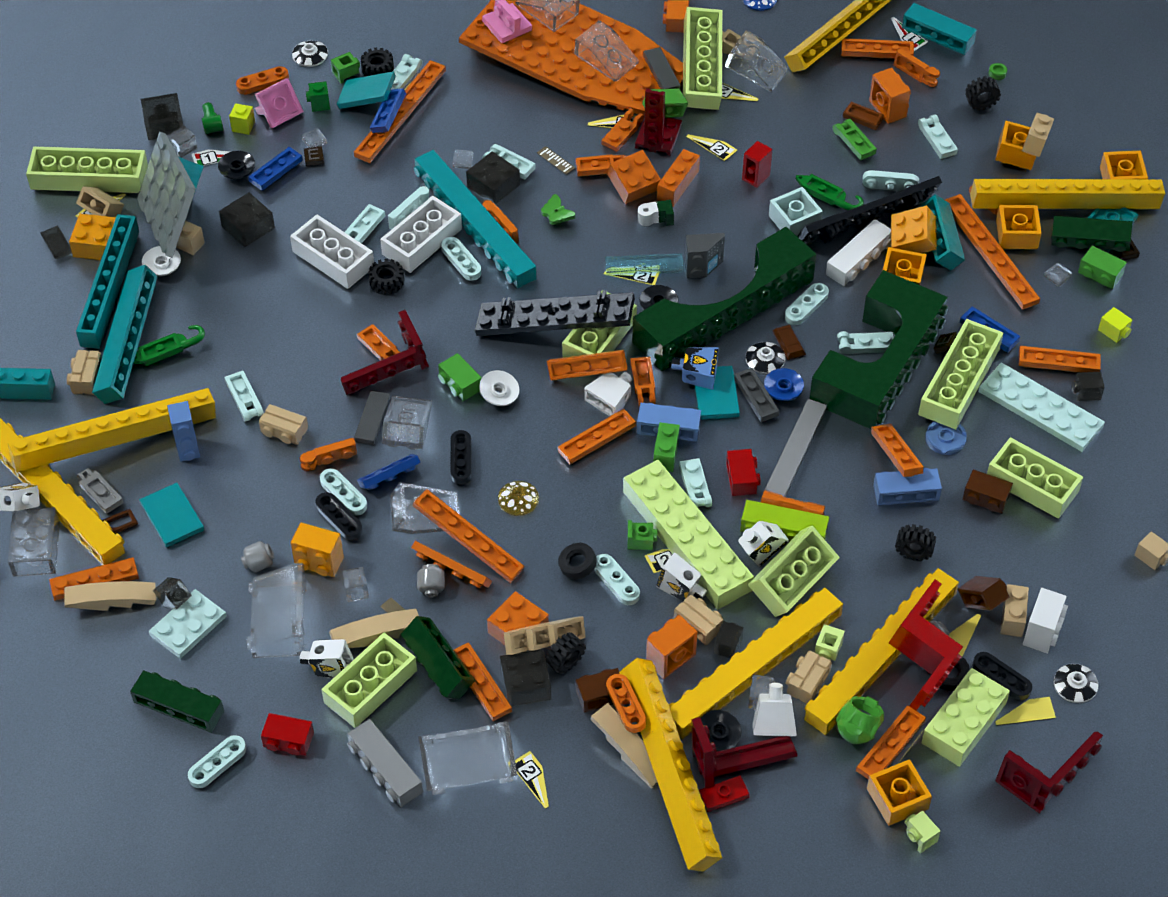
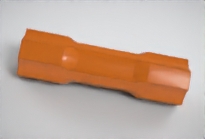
M764 490L761 498V503L820 515L825 513L826 506L802 502Z

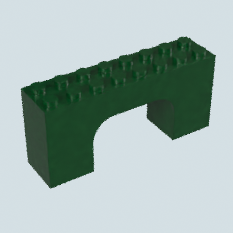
M883 270L866 295L862 322L886 332H893L894 339L880 359L869 363L859 362L830 350L812 376L809 399L827 405L826 410L871 430L874 426L882 425L886 418V412L888 410L891 411L895 404L894 399L896 396H901L904 389L903 385L909 383L913 369H918L921 362L920 358L922 355L926 356L930 347L929 344L935 342L938 335L937 331L943 329L946 323V318L944 317L949 309V306H947L948 297Z

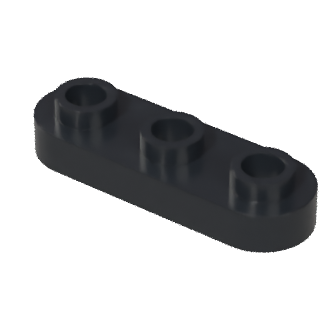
M464 430L455 431L451 435V479L459 485L468 483L472 477L471 435Z
M325 492L317 496L315 500L317 510L345 539L356 540L362 535L361 522L335 495Z
M980 652L975 655L972 664L973 669L1010 690L1009 695L1017 700L1029 698L1032 691V683L1029 679L988 652Z

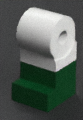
M671 200L641 204L638 207L639 224L650 226L653 223L666 222L667 226L674 225V211Z

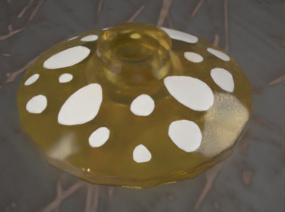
M524 481L507 483L500 489L498 494V504L501 509L507 514L514 516L531 513L539 502V493L536 488Z

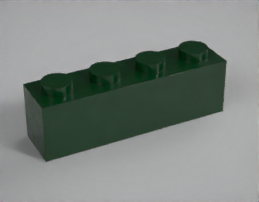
M1054 216L1051 245L1060 248L1067 246L1085 249L1094 246L1101 250L1130 251L1133 221Z
M416 616L401 633L407 647L417 656V661L424 666L429 678L437 684L439 692L445 698L460 699L476 681L431 618Z
M143 670L130 690L134 703L212 733L224 713L222 700L217 696L206 695L197 688H188L173 679H165L156 672L150 673Z

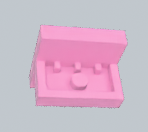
M495 0L494 11L482 16L483 23L501 43L532 31L531 23L513 3L509 4L506 0Z
M288 78L255 94L259 103L255 110L258 115H265L270 128H274L304 112Z

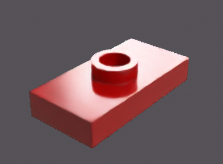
M741 775L714 784L713 787L699 790L707 813L745 800L750 796Z

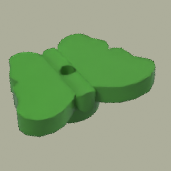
M553 194L551 199L541 209L542 216L548 217L549 223L552 225L576 218L575 212L561 206V199L556 194Z

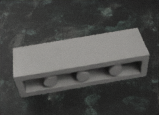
M370 719L347 733L349 743H347L348 748L354 755L358 754L361 758L362 766L366 770H371L374 774L375 782L379 786H384L387 790L386 794L392 802L396 801L400 807H403L423 793L422 781Z

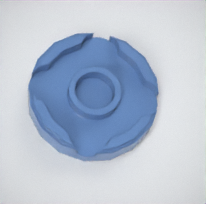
M934 421L928 426L925 437L926 443L933 451L942 455H952L964 448L967 434L961 424L955 430Z

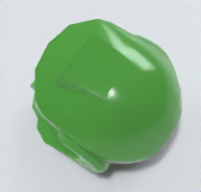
M854 696L849 699L836 718L838 732L841 737L852 744H864L872 741L884 721V711L878 704L879 702L869 696Z

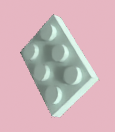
M194 589L149 630V635L181 659L223 621L227 615L223 609Z

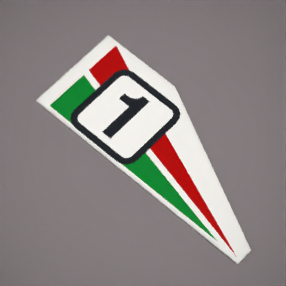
M895 17L891 18L901 41L914 42V51L928 43L921 36L903 29L902 23Z
M205 150L192 153L194 163L206 166L218 163L220 158L229 153V151Z

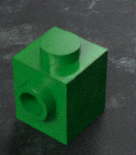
M327 82L308 83L309 91H306L307 102H311L312 112L330 110Z

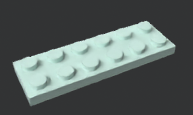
M1002 362L979 387V393L1081 452L1084 451L1104 427L1105 421Z

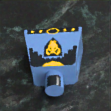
M687 348L684 359L672 358L671 369L682 371V381L684 383L713 390L719 348Z

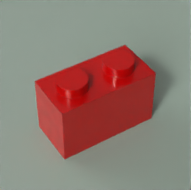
M756 141L744 153L742 180L758 188L770 176L772 148Z
M752 449L727 451L726 467L731 495L757 494V486L761 485L760 474L756 473L755 470L757 469L756 456L753 457Z
M269 713L261 734L263 747L271 751L281 750L291 755L300 754L306 756L314 734L312 721Z

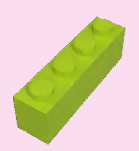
M746 500L741 518L740 532L750 529L759 521L777 524L789 539L788 542H790L801 530L813 525L825 539L829 516Z

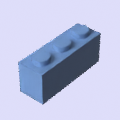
M188 401L167 405L180 462L200 458Z
M640 403L637 434L657 437L659 422L680 425L679 440L697 442L701 423V410Z
M924 468L923 474L912 477H903L899 471L875 473L873 486L877 505L940 500L942 487L937 468Z

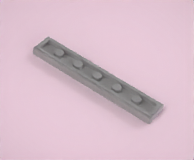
M810 399L807 400L765 490L786 497L826 412L827 405Z

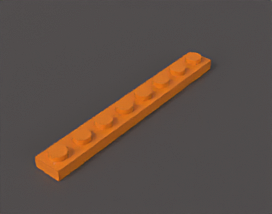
M430 60L406 88V96L389 131L384 133H372L371 131L355 149L354 157L371 163L446 72V66Z
M958 194L944 199L950 203L954 220L1021 309L1039 304L1040 297L963 196Z

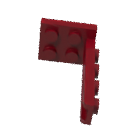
M646 88L645 119L636 139L635 149L643 147L649 149V152L656 153L661 151L671 156L682 127V120L665 118V92Z
M406 310L398 312L400 320L397 323L401 332H403L401 336L404 343L410 347L398 354L342 376L340 380L346 395L357 392L369 385H374L388 377H393L405 370L412 369L417 365H420L422 370L429 367L426 354L422 348L423 344Z
M700 717L691 719L692 755L696 757L698 762V770L700 775H703L705 788L714 786L715 776L797 757V751L790 736H780L717 752L714 742L710 743L709 741L710 733L707 725L703 726Z
M1093 732L1051 778H1048L1021 756L1009 750L1004 756L995 781L1040 814L1053 796H1059L1064 789V784L1072 782L1077 775L1076 771L1079 768L1081 770L1085 768L1090 760L1089 757L1091 755L1095 757L1102 748L1100 742L1103 735L1099 732Z

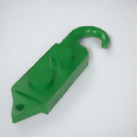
M813 174L809 176L796 175V181L808 194L832 206L836 205L848 211L864 205L863 199L858 195L855 196L859 201L857 205L845 202L846 193L842 188Z
M191 325L188 327L189 330L195 329L199 331L198 335L186 339L182 334L173 333L140 346L136 352L133 364H145L148 366L183 352V349L201 342L205 336V331L199 325Z

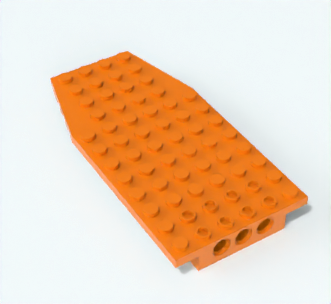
M490 0L459 37V43L583 101L590 102L594 100L598 101L599 105L606 106L610 104L617 106V109L623 111L624 109L631 108L635 111V114L641 113L644 116L645 108L642 103L645 98L646 88L660 89L643 57V51L660 47L680 85L683 84V62L637 29L573 0H506L509 4L513 3L531 23L532 31L504 43H501L482 21L483 15L494 11L495 0Z

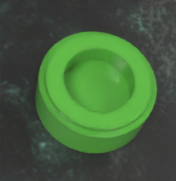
M994 63L990 65L988 75L992 79L1002 80L1007 75V67L1001 63Z

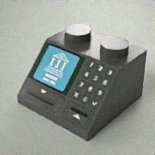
M725 233L686 235L685 268L687 278L707 277L723 262Z

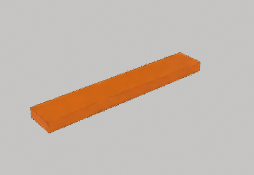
M428 489L413 502L414 508L510 584L524 570L525 566Z

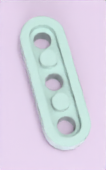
M869 170L863 174L862 183L869 189L902 191L907 187L918 184L919 178L915 174Z
M447 237L442 241L443 254L466 280H477L481 276V265L460 240L455 237Z
M823 283L812 284L786 309L785 321L794 326L802 324L827 300L828 287Z
M326 469L320 474L321 486L327 492L335 495L353 515H361L367 510L366 498L336 469Z
M608 554L596 556L597 564L594 572L624 605L636 604L640 598L639 587L612 556Z
M237 735L230 736L194 764L188 771L190 784L195 788L206 787L232 766L246 752L244 739ZM217 762H221L218 766L214 765ZM200 776L204 777L203 779L197 780V778Z

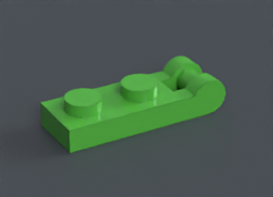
M851 119L844 120L842 124L837 123L832 126L835 135L841 137L860 161L876 154L877 148Z

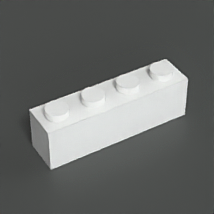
M874 219L827 262L826 275L843 286L849 281H853L861 270L864 271L873 259L876 260L885 248L888 249L891 246V228Z

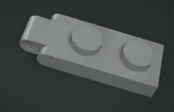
M86 468L77 474L80 480L78 482L80 487L106 514L124 503L122 497L97 471L92 473L89 468Z

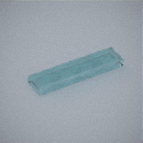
M682 253L605 256L606 275L676 273L684 271Z

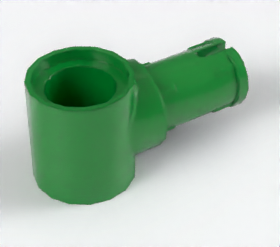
M204 103L202 105L204 113L202 123L205 134L223 131L220 114L217 115L215 113L212 103Z

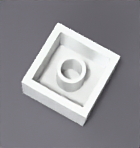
M1041 588L1023 641L1024 646L1047 654L1050 646L1055 647L1068 605L1064 604L1066 595Z

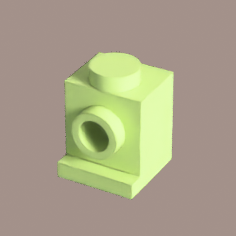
M824 624L815 646V653L820 657L823 656L835 661L842 646L845 631Z
M924 811L917 815L912 814L904 821L907 826V835L912 842L918 844L917 851L920 854L938 842L941 831Z

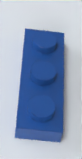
M403 88L392 89L387 101L381 103L370 126L372 133L389 131L406 96Z
M288 147L248 177L249 182L263 191L302 162V155Z
M973 306L960 317L959 323L964 324L965 320L969 319L1003 332L1000 348L1007 353L1020 341L1021 336Z
M410 454L357 479L361 488L372 490L379 486V482L384 480L391 481L397 478V474L402 471L405 473L410 472L416 468L415 465L421 462L418 455Z

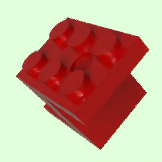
M934 579L889 641L890 645L931 674L909 705L916 711L921 705L925 707L962 657L958 653L963 646L923 618L941 594L938 592V589L942 584Z

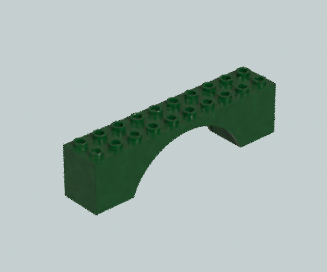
M784 227L756 244L755 276L741 292L729 299L706 305L680 304L664 298L633 316L632 343L646 357L650 356L651 362L661 372L671 368L672 358L684 359L687 348L705 347L728 331L734 330L743 322L749 321L756 314L764 312L771 305L779 303L789 294H794L799 288L810 284L814 280L817 254L790 229Z

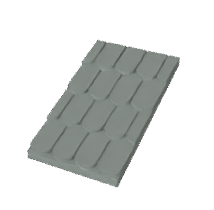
M159 131L151 155L152 158H150L137 199L141 211L145 213L147 223L151 224L155 240L159 241L162 252L166 256L173 258L204 166L178 157L166 133Z

